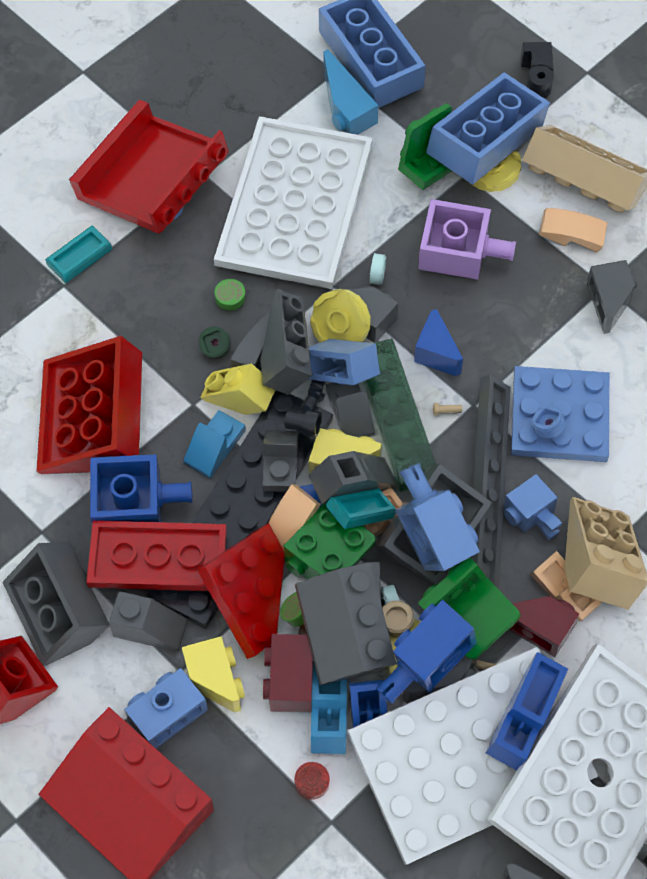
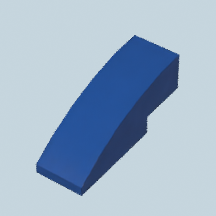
M539 652L534 655L485 752L487 755L516 771L519 766L523 765L528 758L538 732L545 725L568 668Z

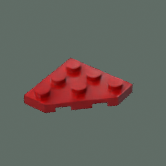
M269 523L261 526L197 569L247 659L258 655L265 649V646H270L272 634H277L285 554Z

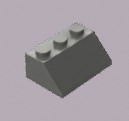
M441 464L428 466L424 471V475L431 489H436V491L449 489L451 494H456L462 503L463 512L461 514L466 524H470L475 529L492 502ZM411 493L407 496L401 507L413 500ZM397 513L374 545L375 548L400 566L433 584H438L447 571L424 570Z
M69 542L38 543L2 582L43 666L49 665L92 644L110 626L92 588L87 586V578Z
M371 563L336 569L295 584L319 685L382 672L396 665Z

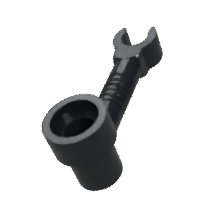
M312 380L308 395L298 411L288 409L284 422L286 429L302 431V434L315 438L318 436L322 423V413L313 410L317 403L324 400L325 394L322 391L326 384L325 381Z

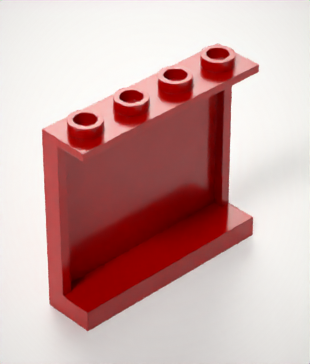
M139 99L70 177L69 181L78 200L161 234L167 225L174 220L182 207L191 200L198 188L207 181L209 175L218 164L225 159L229 150L222 131L218 130L213 138L201 135L153 116L149 103Z

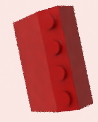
M124 337L111 338L43 361L36 471L39 474L90 472L91 458L139 455L142 351Z
M110 707L82 734L38 794L127 879H151L214 811L212 799Z

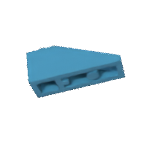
M329 49L323 52V66L332 122L338 131L358 135L378 124V104Z

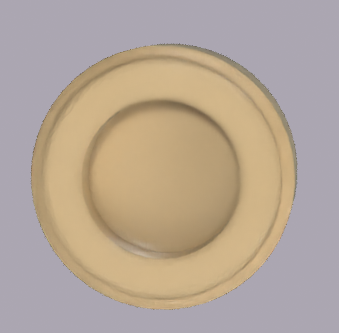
M391 601L383 606L382 609L389 636L399 637L407 629L411 631L414 624V613L408 604L402 601Z

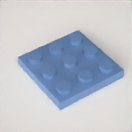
M515 366L511 456L607 462L609 458L610 372ZM547 406L561 409L566 420L564 431L553 438L539 437L532 425L534 414Z

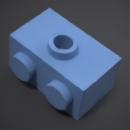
M328 339L309 347L312 370L310 380L333 382L339 385H356L380 374L376 343Z
M180 668L174 673L168 672L160 677L156 682V686L147 693L141 692L135 695L128 702V707L124 711L133 728L153 747L158 748L208 711L204 696Z

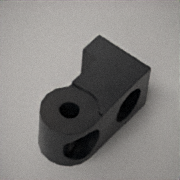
M523 42L520 60L521 67H529L527 88L545 99L551 94L554 77L552 42Z

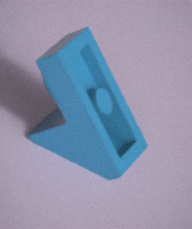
M218 410L207 426L203 423L197 425L183 463L210 479L245 433V424Z

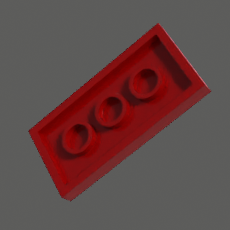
M93 521L87 586L88 588L208 591L197 569L226 550L227 526L226 524Z

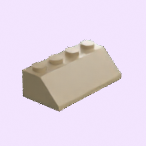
M553 125L536 127L522 161L529 164L528 168L542 175L545 172L556 176L554 180L566 187H571L573 184L582 189L581 194L591 199L597 200L600 197L609 201L607 205L619 212L635 208L647 189L646 168Z

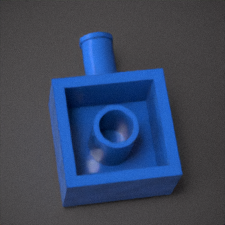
M157 454L96 457L90 460V519L92 523L93 521L161 522V507H163L164 503L193 502L191 482L162 484Z
M443 599L437 606L434 604L429 605L420 615L419 620L421 622L412 632L409 629L404 631L394 643L396 649L393 653L398 667L376 688L391 704L395 702L398 696L413 681L430 693L477 644L474 628Z

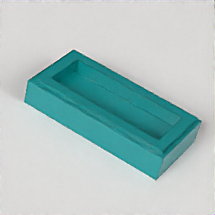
M91 225L47 257L45 261L47 266L66 284L111 251L112 244Z
M379 488L330 497L326 504V507L344 529L390 520L396 514V508Z

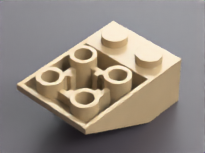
M572 497L570 500L564 566L570 592L629 610L647 586V572L629 515L620 510H611L599 506L590 500L584 501Z

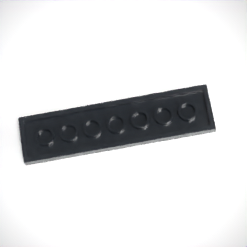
M275 390L267 410L261 412L192 523L226 524V550L261 526L268 524L286 492L263 491V442L266 430L296 431L284 427L285 416L288 409L298 411L304 402L303 399ZM316 406L313 411L322 413L321 428L327 430L333 420V414ZM298 431L296 480L310 458L316 439L315 437L303 435L302 431ZM150 589L147 594V598L155 600L204 629L208 627L218 610L209 591Z

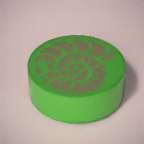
M235 279L221 281L217 284L214 291L217 305L224 310H236L244 304L246 299L243 284Z
M297 592L291 594L284 601L280 611L281 618L293 627L304 624Z

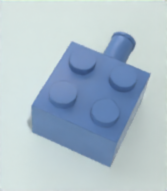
M416 463L408 467L409 469L400 471L413 500L395 511L424 570L445 571L480 552L476 545L479 541L473 527L470 524H466L461 514L463 506L458 496L454 493L451 494L449 489L432 490L420 467V463Z

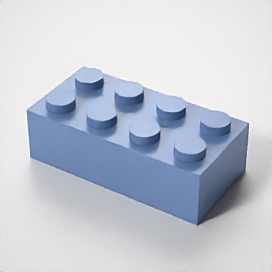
M337 0L319 8L320 34L341 64L378 104V108L424 88L426 65L378 0Z
M503 72L432 127L426 153L473 185L533 136L536 127L543 126L550 102Z

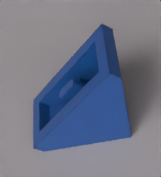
M434 309L430 312L415 346L414 362L457 376L462 371L463 357L438 310Z
M384 680L349 683V703L353 728L387 713L386 697H383L376 689Z

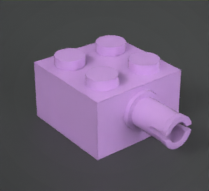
M431 199L420 245L418 269L478 280L482 258L491 256L513 261L516 242L489 238L487 233L491 209Z

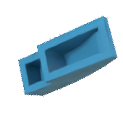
M313 661L311 753L346 754L347 679L319 685Z

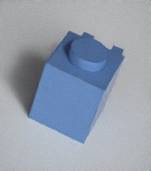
M537 474L506 495L503 510L506 519L511 525L518 526L525 533L537 524L549 541L560 534L558 528L562 526V522L552 514L558 497Z

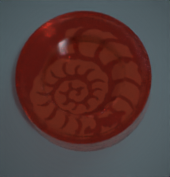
M317 762L304 763L295 773V788L303 798L309 800L321 798L326 794L330 785L327 769Z

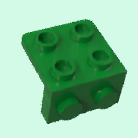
M448 103L439 108L432 109L428 115L418 121H412L405 130L406 137L400 152L401 158L398 170L422 190H425L452 172V170L426 153L432 127L452 112V107Z
M323 504L284 544L285 565L293 575L298 578L303 576L306 579L336 569L355 566L375 545V535L363 526L344 529L326 507V504Z
M470 557L451 567L448 575L439 584L428 588L423 598L418 602L425 610L431 604L437 606L443 599L474 628L477 644L466 654V657L470 660H475L483 654L521 617L519 610L486 577Z

